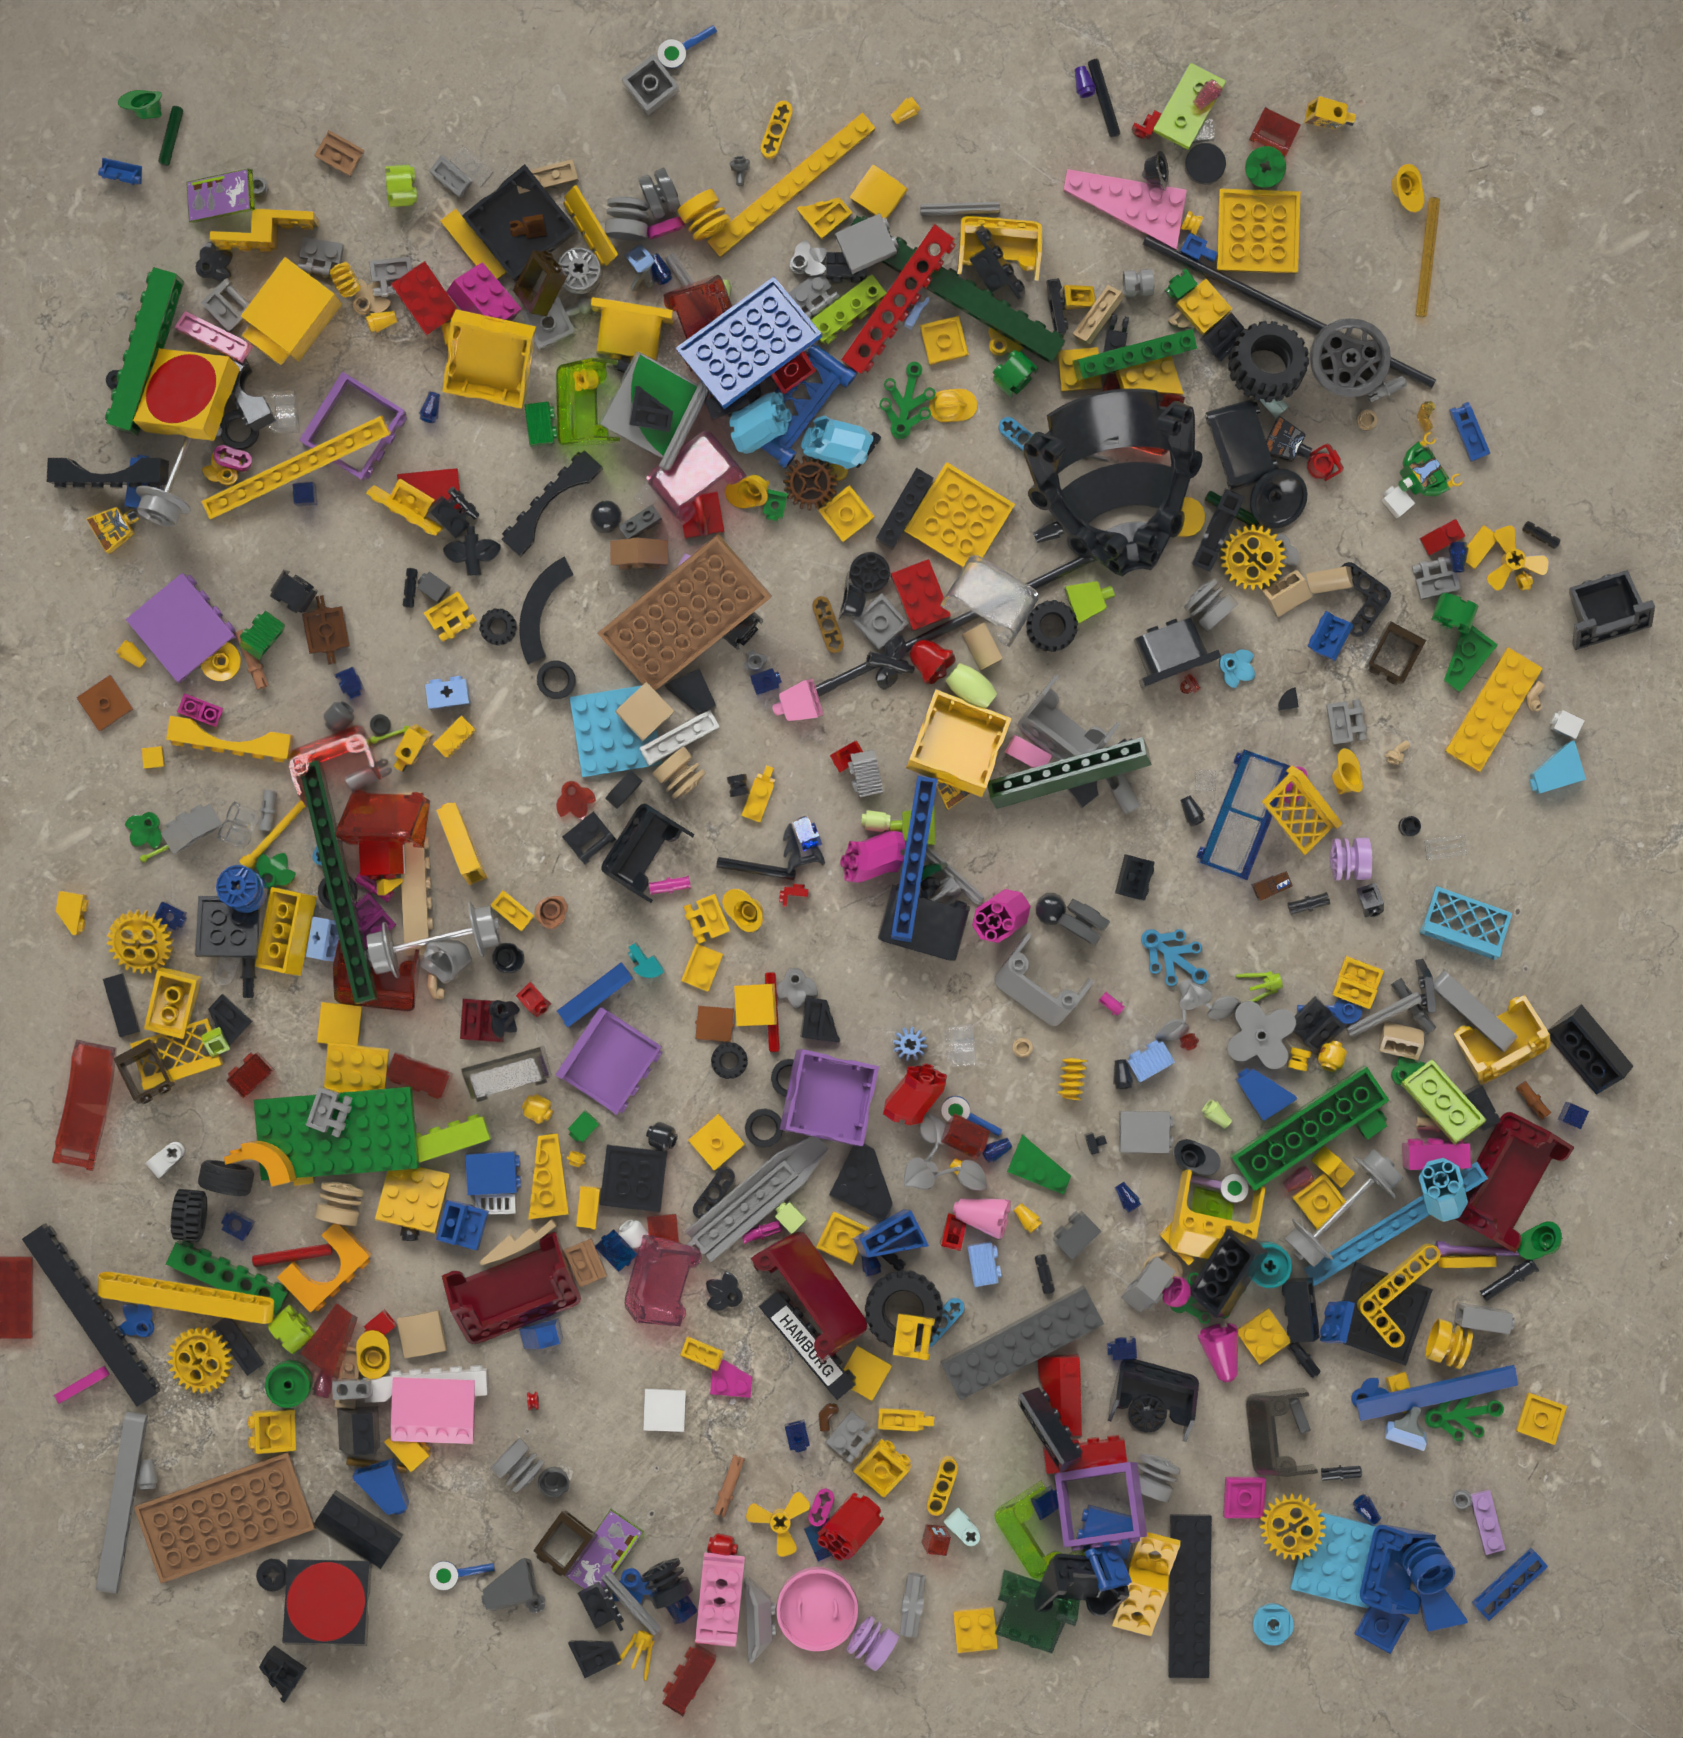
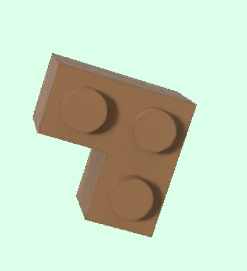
M631 538L610 541L611 565L619 566V570H630L631 566L633 568H645V565L648 566V569H660V565H668V540Z

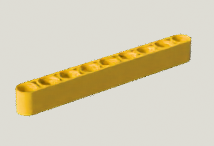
M102 1272L98 1275V1296L102 1298L260 1324L271 1323L274 1318V1300L269 1297L115 1272Z

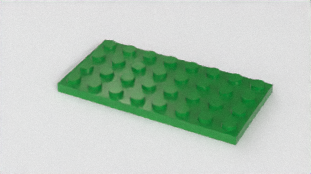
M412 1086L338 1092L340 1093L338 1102L343 1103L345 1096L353 1098L350 1105L352 1108L350 1113H347L344 1122L346 1125L344 1130L341 1131L340 1137L332 1135L334 1127L331 1126L328 1127L325 1133L306 1126L316 1094L253 1100L257 1141L267 1142L281 1149L291 1161L296 1178L420 1168ZM334 1110L332 1119L337 1120L340 1110ZM259 1163L261 1181L269 1180L267 1170Z

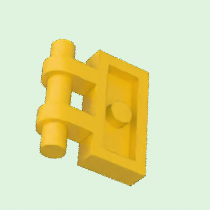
M458 591L424 612L434 630L443 627L445 632L438 635L442 642L456 637L455 634L464 628L467 630L471 627L472 623L477 621L473 614L467 618L464 616L463 613L469 607ZM458 617L460 622L450 628L448 622Z
M715 893L696 901L699 909L693 911L691 903L683 906L686 913L684 916L686 920H689L693 930L691 933L693 937H696L698 944L706 941L703 935L705 932H709L712 939L730 931ZM699 915H702L706 926L701 928L696 918Z

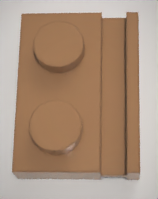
M328 130L314 156L351 177L365 151Z
M592 1238L564 1249L579 1287L607 1276Z

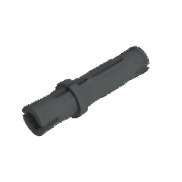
M1402 978L1391 984L1400 999L1412 994ZM1420 1004L1408 1009L1412 1014V1019L1417 1021L1425 1035L1436 1029V1026L1426 1014L1427 1010L1423 1009Z

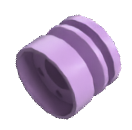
M1339 838L1332 840L1330 867L1334 880H1341L1342 873L1344 880H1349L1351 871H1353L1355 880L1371 878L1372 850L1369 838H1354L1352 847H1350L1348 838H1343L1342 846Z
M870 1615L857 1627L846 1651L849 1654L856 1651L855 1658L857 1659L866 1653L864 1664L877 1671L892 1652L899 1639V1635L889 1628H886L880 1634L879 1631L882 1623L878 1621L873 1626L875 1618Z

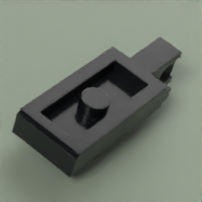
M1059 278L1046 281L1053 329L1064 336L1066 330H1068V321L1063 316L1062 310L1065 309L1063 298H1060L1059 295L1062 285Z

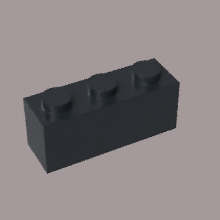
M1313 1277L1288 1279L1282 1285V1295L1285 1297L1286 1302L1284 1313L1288 1318L1287 1335L1290 1337V1343L1314 1342L1320 1338Z

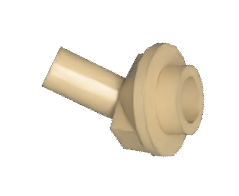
M1404 741L1397 745L1393 751L1388 750L1387 754L1384 755V757L1388 758L1387 762L1394 765H1399V762L1404 763V754L1401 752L1408 749L1410 743Z

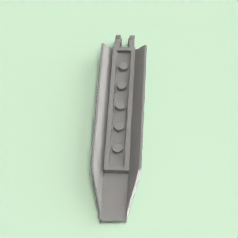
M809 1136L775 1154L685 1231L692 1240L680 1249L681 1252H687L696 1244L700 1250L692 1254L688 1260L692 1263L704 1253L709 1261L712 1262L801 1187L825 1155L828 1147L820 1138Z

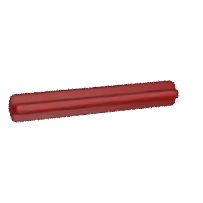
M766 972L765 984H775L777 1024L768 1025L769 1051L779 1052L775 972Z
M328 1243L252 1256V1264L254 1267L329 1256L332 1255L333 1249Z

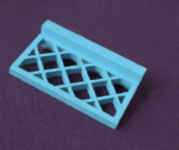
M1436 886L1419 933L1496 960L1501 956V948L1512 913ZM1438 893L1446 895L1449 903L1440 907L1437 901ZM1459 900L1464 901L1468 907V910L1460 914L1454 904ZM1451 905L1456 915L1446 919L1442 908ZM1478 907L1484 908L1487 917L1478 920L1473 909ZM1439 911L1443 922L1439 924L1430 922L1432 913ZM1470 911L1475 922L1466 926L1461 915ZM1496 914L1506 916L1504 924L1497 927L1492 917ZM1458 918L1462 928L1457 931L1453 930L1448 921ZM1489 918L1494 929L1485 933L1480 922ZM1475 924L1481 933L1476 938L1472 937L1467 929ZM1495 931L1499 938L1497 945L1490 943L1486 935Z

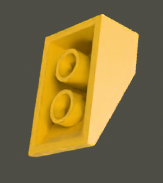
M166 967L157 970L144 1029L184 1039L202 977Z

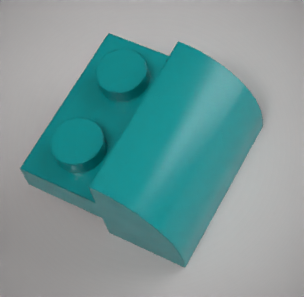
M637 942L628 947L630 949L628 955L632 961L639 963V965L633 968L638 975L645 978H654L666 972L657 957L653 955L647 958Z

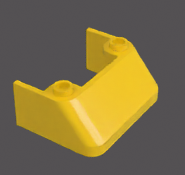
M965 216L961 219L957 274H962V264L972 266L973 264L969 260L970 257L985 249L975 233L977 228L983 225L985 229L987 228L991 232L995 245L1002 249L1004 259L1018 261L1019 266L1025 271L1035 270L1034 280L1039 281L1042 256V225L1040 223L978 216Z

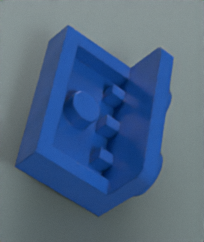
M1325 611L1319 620L1314 634L1310 637L1308 647L1315 653L1335 661L1353 624Z

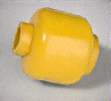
M1331 1041V1043H1325L1322 1046L1318 1057V1062L1321 1064L1322 1069L1336 1072V1070L1343 1068L1347 1051L1342 1047V1043Z
M540 1094L529 1095L522 1105L524 1116L538 1124L544 1120L548 1121L553 1114L551 1101Z

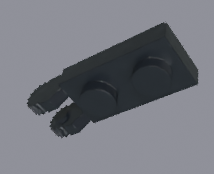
M1112 314L1103 352L1125 347L1129 317H1124L1122 331H1116L1114 328L1117 322V315Z

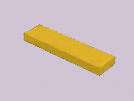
M456 208L440 220L476 266L483 262L497 280L507 273Z

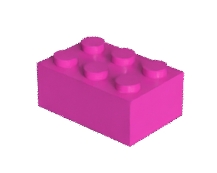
M483 262L456 278L446 291L461 311L513 321L521 310V307Z
M1428 1138V1142H1423L1420 1139H1408V1142L1402 1143L1403 1167L1406 1169L1423 1170L1428 1161L1440 1158L1451 1161L1459 1166V1169L1471 1168L1470 1143L1464 1142V1139L1456 1145L1449 1138L1448 1141L1440 1138Z

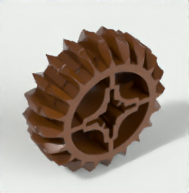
M803 456L802 464L797 459L795 460L796 468L789 465V468L793 471L792 474L785 472V475L790 477V480H783V483L790 486L784 488V491L792 492L787 498L792 499L795 497L794 505L799 501L801 502L800 509H803L805 504H808L807 509L811 511L812 504H815L816 510H819L818 503L821 502L824 507L827 506L824 499L827 498L829 501H832L833 498L829 496V493H837L836 490L831 489L832 486H838L837 482H832V479L837 478V474L830 475L834 468L826 469L829 462L825 461L821 465L822 460L817 459V462H814L813 457H810V462H807L806 457ZM806 467L818 468L812 475H806L801 472ZM823 472L827 477L826 490L822 489L818 484ZM796 475L803 481V486L798 494L794 487ZM803 477L806 479L810 478V480L815 478L814 483L819 489L812 488L811 486L807 488L808 484ZM810 491H815L821 495L811 500L803 498Z

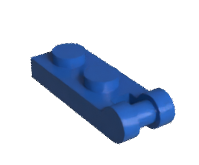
M1466 402L1457 409L1456 407L1449 409L1450 416L1455 423L1470 462L1489 455L1490 450L1470 403ZM1466 414L1468 419L1462 421L1460 416Z

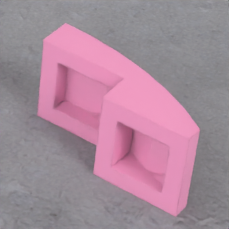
M1016 735L1013 736L1005 750L1006 754L1032 768L1048 764L1052 757L1051 754Z

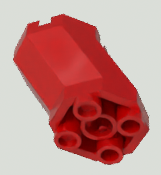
M927 1063L922 1064V1066H909L904 1078L886 1098L883 1115L899 1123L900 1119L905 1120L906 1125L922 1123L924 1115L944 1092L947 1075L934 1069L933 1065Z
M852 1493L818 1532V1544L832 1553L833 1557L838 1561L843 1559L849 1560L884 1520V1517L879 1515L881 1513L880 1507L867 1496L863 1495L859 1498L856 1497L857 1493Z

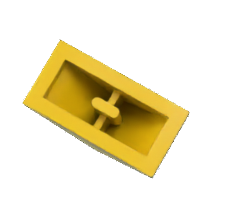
M1065 285L1063 287L1064 310L1090 308L1094 305V286Z

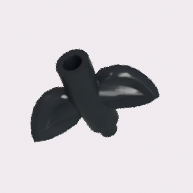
M468 526L467 535H464V542L460 540L450 542L443 548V552L454 563L465 561L467 576L481 575L479 560L485 562L493 560L498 555L501 545L491 539L479 540V535L475 534V526Z
M902 635L893 637L886 644L885 654L870 651L866 657V665L881 667L876 674V682L883 690L895 684L898 673L903 675L906 673L913 674L915 666L909 665L908 661L902 660L906 653V644Z

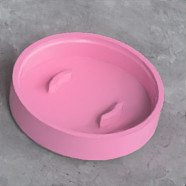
M810 1567L800 1570L792 1575L780 1590L777 1600L779 1626L784 1635L793 1644L809 1651L832 1649L849 1637L857 1622L858 1603L855 1591L844 1576L832 1569Z

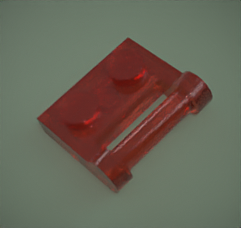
M1265 107L1249 140L1252 142L1256 141L1264 146L1275 147L1286 157L1301 124ZM1260 130L1285 141V145L1283 146L1259 134Z

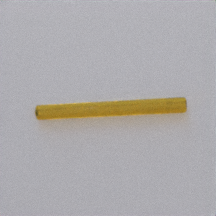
M1430 197L1428 201L1415 314L1421 318L1426 317L1428 312L1440 198Z

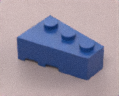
M906 1209L852 1238L860 1255L863 1257H874L929 1246L912 1211Z

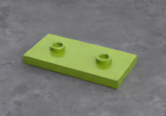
M1190 63L1155 125L1153 132L1189 150L1225 86L1226 80Z
M1433 1059L1401 1083L1404 1089L1454 1145L1486 1121L1484 1116Z

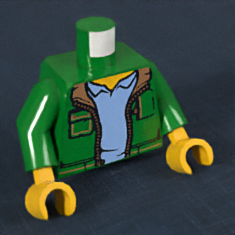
M1431 432L1425 433L1423 440L1414 444L1405 454L1402 462L1403 468L1400 470V475L1403 479L1398 483L1400 489L1404 492L1410 489L1414 495L1421 493L1423 496L1436 497L1450 490V487H1460L1463 483L1462 481L1456 484L1453 481L1460 474H1454L1451 480L1447 482L1446 480L1449 479L1448 475L1430 448L1424 447L1436 441V438H1434L1431 442H1427L1426 437Z

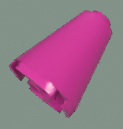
M1226 1323L1227 1327H1221L1220 1324L1208 1326L1200 1331L1201 1335L1198 1334V1340L1217 1378L1223 1380V1382H1231L1238 1375V1328L1235 1324Z

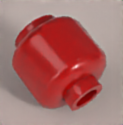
M717 1533L714 1537H710L707 1553L725 1556L737 1555L738 1544H735L733 1536Z

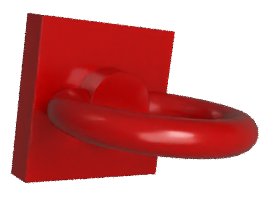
M696 488L693 490V496L678 498L685 539L725 532L718 491L701 494V490Z

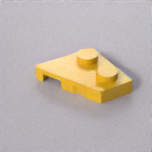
M840 197L797 208L799 214L821 240L853 214Z

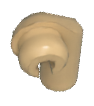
M1537 681L1526 695L1527 705L1531 711H1540L1542 708L1539 694L1544 690L1545 685L1540 681Z
M428 972L427 988L432 998L435 1000L444 999L445 990L443 988L438 989L437 976Z

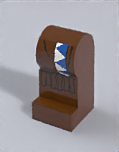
M1287 871L1251 884L1258 901L1267 899L1293 886Z

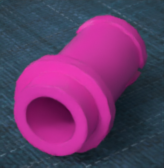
M1107 991L1098 1001L1112 1011V1015L1118 1016L1125 1007L1122 1005V1001L1118 1002Z

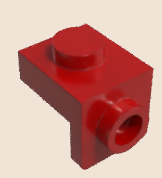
M855 740L832 753L830 757L840 773L849 768L848 762H852L851 754L863 753V750L858 741Z
M793 883V887H784V891L780 890L779 903H783V907H787L788 895L808 897L809 889H805V884Z

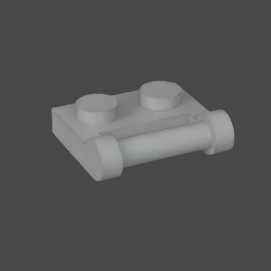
M227 278L201 304L231 333L244 320L241 315L248 307L249 302L232 286V282ZM224 291L243 308L240 313L221 295Z

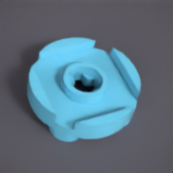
M1269 1603L1260 1606L1256 1610L1252 1626L1253 1631L1262 1642L1267 1645H1280L1291 1636L1294 1622L1285 1607L1280 1604ZM1271 1619H1275V1622L1279 1623L1273 1630L1268 1625Z

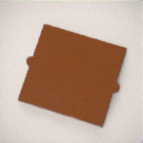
M698 1005V1016L695 1024H697L695 1039L731 1042L732 1027H734V1008Z

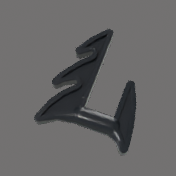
M789 823L783 836V841H786L788 837L790 838L785 847L783 857L786 858L788 853L792 851L787 864V873L790 874L795 868L813 862H818L824 866V857L812 838L808 840L812 855L801 857L792 824Z

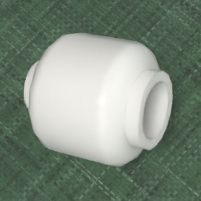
M628 1220L620 1226L618 1237H620V1240L623 1239V1244L637 1251L646 1246L649 1234L639 1221Z

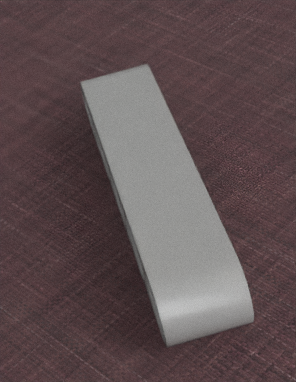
M1443 971L1434 980V991L1499 1050L1505 1052L1518 1038L1511 1029L1447 972Z

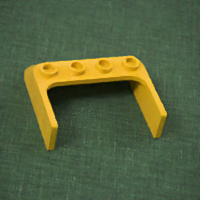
M1192 1170L1182 1171L1169 1239L1170 1248L1174 1252L1209 1259L1227 1229L1234 1230L1256 1240L1265 1186L1254 1191L1249 1223H1241L1191 1211L1187 1206V1196Z

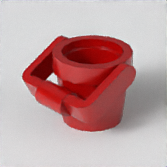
M1329 443L1310 453L1311 457L1307 462V470L1313 478L1324 479L1326 482L1344 470L1341 458ZM1325 447L1329 452V454L1317 453ZM1336 464L1339 470L1331 474L1333 465Z

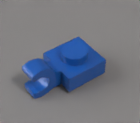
M1191 233L1188 234L1180 251L1198 261L1203 256L1213 263L1218 254L1216 251L1205 247L1208 241Z

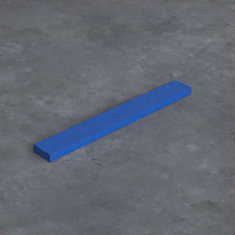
M1514 1365L1356 1400L1358 1417L1360 1421L1411 1410L1413 1407L1421 1408L1517 1386L1516 1368Z

